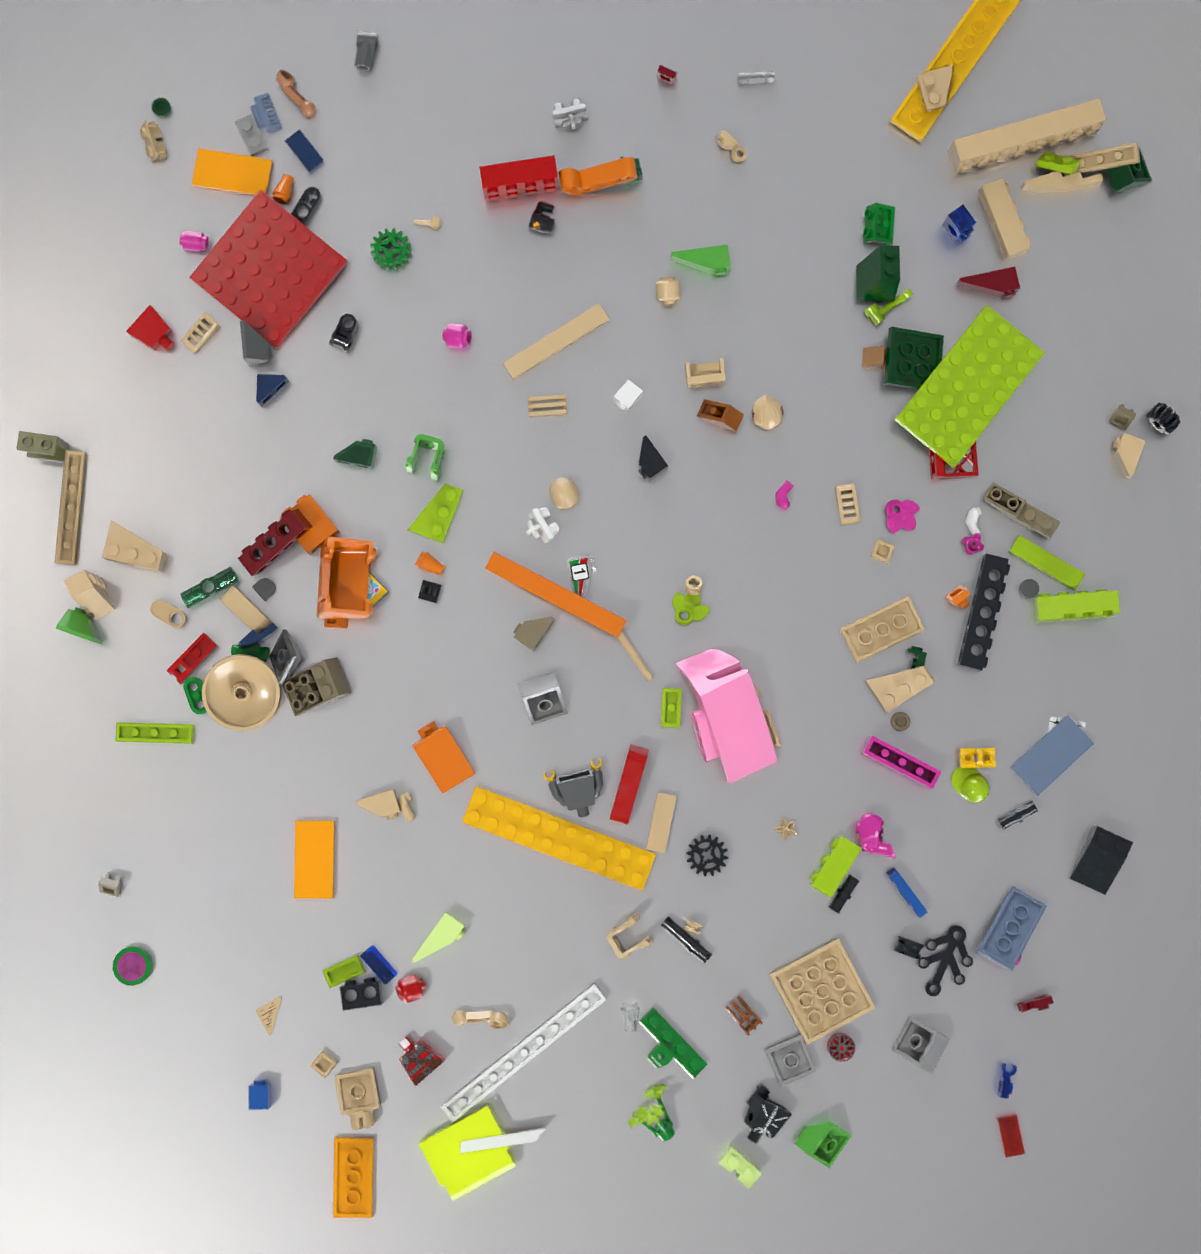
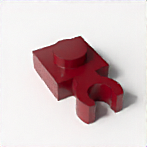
M1046 994L1029 999V1001L1020 1002L1017 1006L1019 1012H1025L1033 1008L1041 1011L1048 1009L1049 1004L1054 1002L1052 996Z

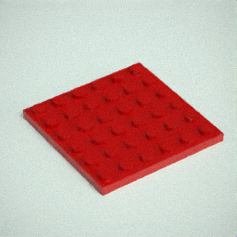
M260 189L189 278L240 320L245 321L274 348L278 349L348 263V260Z

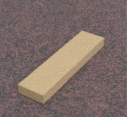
M1137 142L1070 155L1074 159L1080 160V166L1074 173L1081 172V174L1140 163L1139 145Z

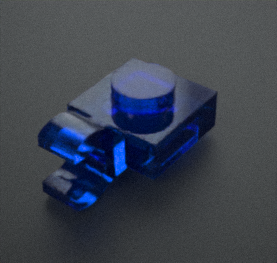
M1006 1063L1001 1064V1076L997 1095L1000 1098L1008 1099L1009 1094H1012L1013 1083L1010 1077L1017 1072V1066L1014 1064L1011 1071H1006Z

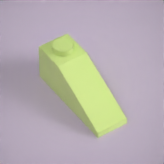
M445 912L411 961L415 963L449 945L455 939L460 940L466 932L463 929L465 924L448 912Z

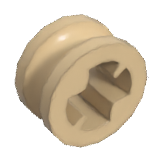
M698 576L688 577L685 585L686 592L690 595L701 593L702 579Z
M686 920L687 926L684 927L685 930L696 934L701 933L699 929L703 927L702 924Z

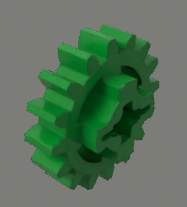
M385 228L384 234L379 231V237H373L375 243L370 244L371 248L374 249L370 251L371 255L375 256L373 258L374 262L380 261L379 267L386 265L387 270L390 269V266L397 270L398 264L403 267L402 261L408 262L409 259L406 255H411L412 253L411 250L407 249L411 247V243L407 242L409 240L408 237H402V231H399L397 234L395 228L392 229V232ZM397 239L402 242L403 247L397 244ZM391 246H393L394 249H392L391 252H388V249H390ZM379 252L385 254V259L379 255Z

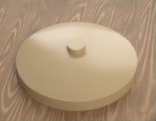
M245 654L225 657L215 663L205 676L202 686L204 707L216 723L227 729L236 731L255 729L272 717L279 704L280 685L276 674L267 663L257 657Z

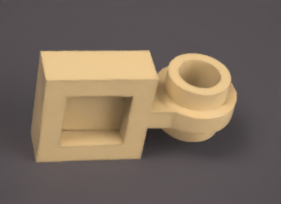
M725 129L718 133L715 137L718 140L717 143L723 149L732 150L731 157L734 161H743L747 156L746 150L739 146L738 142ZM737 151L741 153V157L737 156Z

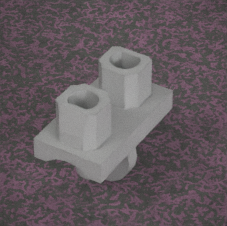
M579 98L572 100L571 106L564 108L563 103L554 104L552 113L555 127L571 125V129L575 130L576 123L588 119L586 104L582 103Z

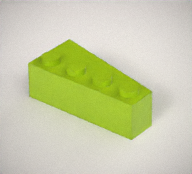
M1100 589L1088 593L1086 590L1077 591V594L1059 592L1057 596H1050V593L1038 594L1039 597L1033 599L1035 622L1112 617L1120 614L1118 590L1107 591V589Z

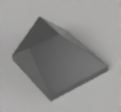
M240 321L243 359L249 366L269 361L268 348L270 344L245 321Z
M283 629L269 656L279 684H283L295 672L302 659L297 644L289 632Z

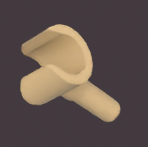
M432 216L430 221L414 219V224L426 225L435 230L442 223L440 218Z

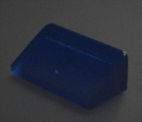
M372 945L360 955L384 985L397 975L396 970L375 946Z

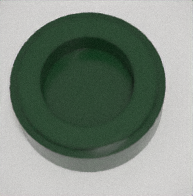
M165 98L155 99L151 106L153 113L159 118L167 117L172 109L169 101Z

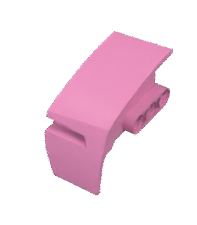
M712 648L676 663L678 669L690 682L697 700L699 710L691 712V718L701 755L706 762L719 757L722 761L728 783H732L777 762L769 729L750 674L747 669H741L740 662L736 658Z

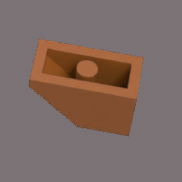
M704 399L697 414L698 418L723 429L736 432L744 416L743 413L729 404Z

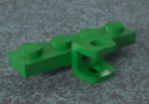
M654 1008L639 1021L643 1028L658 1042L647 1057L656 1068L666 1066L674 1059L694 1079L708 1065Z

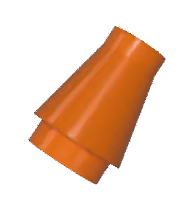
M283 175L272 192L273 200L281 204H287L291 197L294 180L292 176Z
M421 552L415 563L419 567L418 569L435 573L439 576L445 567L428 552Z

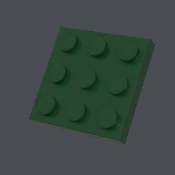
M890 327L884 384L918 390L942 360L944 335Z

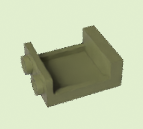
M19 431L16 449L27 452V457L64 462L65 450H68L69 444L58 436Z

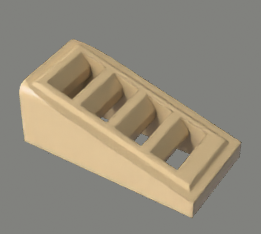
M204 312L182 338L181 342L196 354L221 326L208 313ZM206 321L212 325L210 328L204 324ZM202 327L207 332L204 334L199 330V328ZM195 332L202 337L200 340L194 336ZM190 338L197 343L196 346L189 341Z
M855 483L836 486L834 489L841 525L860 522ZM850 490L851 494L841 495L842 491ZM852 498V501L842 503V499ZM853 506V509L843 511V507ZM846 514H855V517L844 518Z

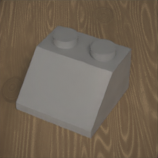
M555 672L518 683L531 725L568 714Z
M910 1016L892 1051L918 1067L933 1073L950 1038Z

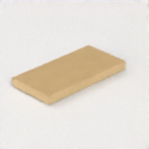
M907 596L839 630L855 663H858L925 631V628L910 597Z

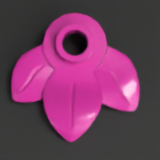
M894 499L889 501L885 508L888 515L886 522L888 529L893 534L900 527L905 530H914L916 527L914 514L920 510L919 506L911 500L901 502ZM894 506L898 507L896 513L893 511Z

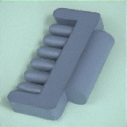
M269 93L254 97L256 105H252L250 108L258 128L265 127L267 133L281 129L280 120L276 115V111H273L275 108L271 107L273 103Z

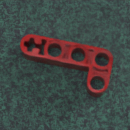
M630 745L609 820L628 825L649 749Z

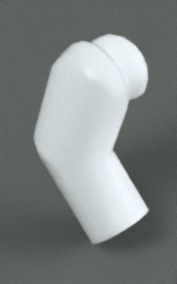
M979 507L971 508L965 519V523L972 536L975 533H981L977 525L979 516L982 515V510Z

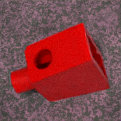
M151 305L126 330L132 338L154 351L160 346L169 351L175 344L169 338L173 331Z

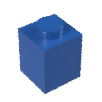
M254 1080V1083L248 1086L249 1110L269 1109L271 1107V1083H266V1080Z

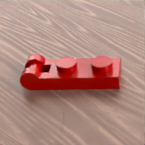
M203 632L167 669V672L170 675H174L177 678L176 681L181 685L218 645ZM181 665L186 669L183 673L179 670Z

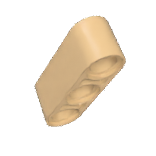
M234 585L220 597V600L258 635L272 623Z

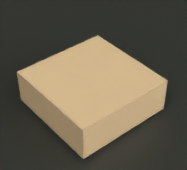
M877 539L870 557L888 564L895 546Z
M322 1050L310 1067L326 1078L338 1062Z

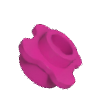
M975 533L971 537L965 536L962 541L966 545L967 554L976 553L984 549V544L980 540V534Z

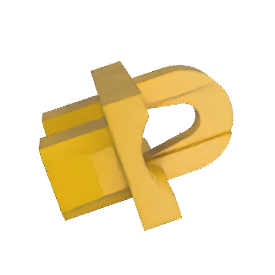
M995 748L959 749L960 768L996 767ZM974 754L978 756L977 762H974Z

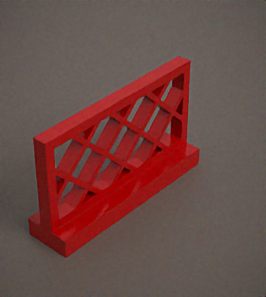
M976 441L971 446L970 453L968 455L965 454V459L956 465L953 473H946V462L929 449L931 479L979 476ZM966 460L972 464L973 472H966L961 467Z

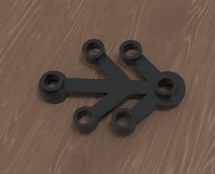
M959 925L951 926L946 935L936 939H928L925 942L926 949L930 951L936 950L939 945L948 943L946 950L928 957H920V960H917V965L922 969H926L930 964L940 961L933 980L928 981L924 987L925 992L930 996L940 994V982L948 964L953 974V982L957 985L964 984L965 976L961 974L953 954L956 946L962 957L960 960L961 964L965 967H970L973 964V958L968 955L964 945L966 931ZM956 931L960 933L958 939H955L953 936ZM930 941H933L935 944L933 948L928 947ZM966 957L970 959V963L968 965L964 964V959ZM922 959L927 961L925 966L920 965ZM961 975L962 981L956 982V977ZM932 985L937 987L935 992L930 991Z

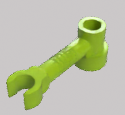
M907 289L897 296L894 302H889L882 308L877 303H874L864 313L867 317L870 316L875 325H878L885 320V314L911 297L913 293L910 289Z

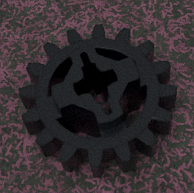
M709 834L707 839L700 835V841L694 838L695 845L689 844L688 846L692 850L686 852L687 855L691 856V858L687 859V862L693 863L690 868L694 869L696 867V874L703 871V876L705 877L707 872H710L711 876H714L715 870L720 873L719 867L726 866L723 859H728L727 856H724V853L728 850L722 849L724 842L718 843V837L712 840ZM710 842L706 848L698 847L702 843ZM716 846L720 851V858L715 855L714 850ZM710 850L711 860L707 859L704 861L702 853ZM694 853L699 855V864L695 861ZM713 862L716 864L712 868L705 869V866Z

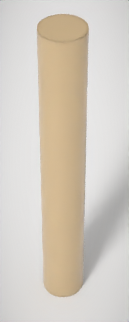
M621 632L618 638L645 679L649 681L653 678V675L624 633Z

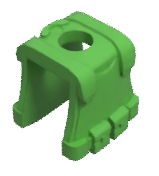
M419 434L414 439L415 446L411 457L407 458L405 470L410 474H414L421 447L434 450L436 453L430 468V476L432 480H438L440 460L444 457V443L438 438Z

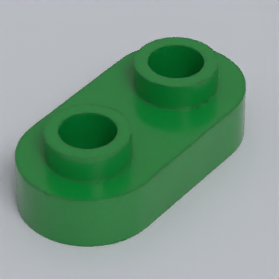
M190 677L183 685L190 708L196 714L207 713L205 707L201 709L198 707V703L202 701L203 682L199 678ZM196 683L198 688L193 691L191 686Z

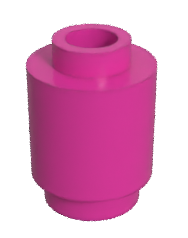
M185 230L184 234L180 235L179 244L182 245L184 250L202 252V250L206 251L208 248L209 237L204 235V233Z

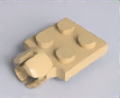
M374 1068L335 1076L341 1115H348L350 1117L353 1130L363 1129V1124L364 1128L374 1126L373 1111L376 1108H380Z

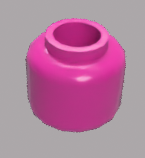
M451 323L447 326L446 330H443L442 339L449 348L464 349L471 343L472 333L464 324Z

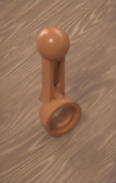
M280 69L276 74V81L283 87L282 91L301 108L304 116L310 117L314 115L316 111L315 105L307 101L293 87L295 78L289 72Z

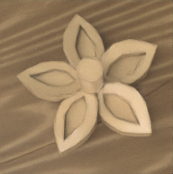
M781 818V826L777 827L775 831L782 833L783 840L787 839L788 834L796 836V831L792 829L796 821H790L787 824V821Z

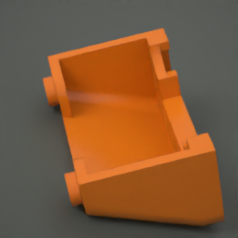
M327 536L320 552L317 618H368L372 614L373 604L367 599L369 564L371 559H375L376 555L373 541Z

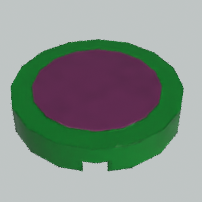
M128 947L116 954L112 969L119 982L135 986L143 983L149 977L152 971V960L144 949Z

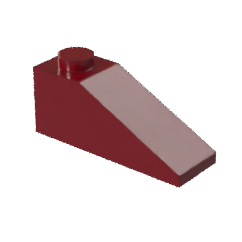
M1015 266L962 277L957 281V286L998 297L1004 296L1005 298L1015 296L1020 289Z

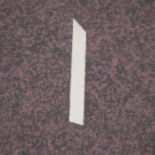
M545 1129L461 1141L460 1153L535 1142Z

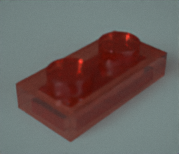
M1017 1115L997 1117L1004 1156L1007 1158L1025 1154Z

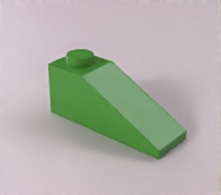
M728 244L671 252V261L710 274L715 273L719 276L725 275L730 271Z

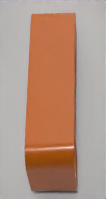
M626 157L580 171L574 168L562 169L559 171L561 191L571 196H576L634 180L637 178L635 159L633 157Z

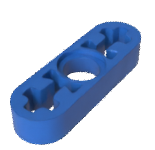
M894 867L886 873L888 878L919 918L927 914V910Z

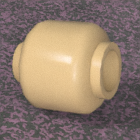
M675 277L660 278V281L656 283L657 299L664 301V305L675 304V300L681 297L680 281L675 280Z

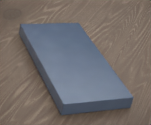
M1066 715L1011 768L1039 796L1094 743Z
M1012 886L981 942L977 953L1012 972L1047 905Z

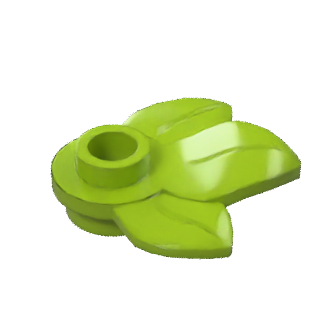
M679 592L674 595L672 605L676 610L675 619L679 624L688 625L693 620L701 621L707 616L710 607L700 605V593L698 595L687 594L685 597ZM683 612L688 614L687 619L681 618Z

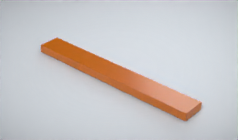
M496 552L492 553L485 568L619 638L627 622L626 619Z

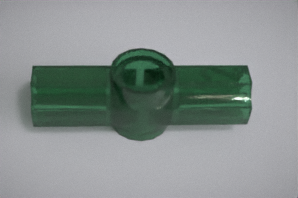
M230 566L210 578L203 579L199 584L180 593L184 604L189 609L209 597L216 596L220 591L239 582V579ZM208 583L214 584V589L211 592H206L205 588Z

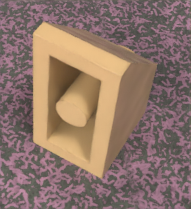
M1126 433L1116 437L1113 444L1115 448L1113 454L1124 478L1129 479L1134 475L1146 441Z
M395 789L356 801L358 806L380 817H387V820L398 817V812H401Z

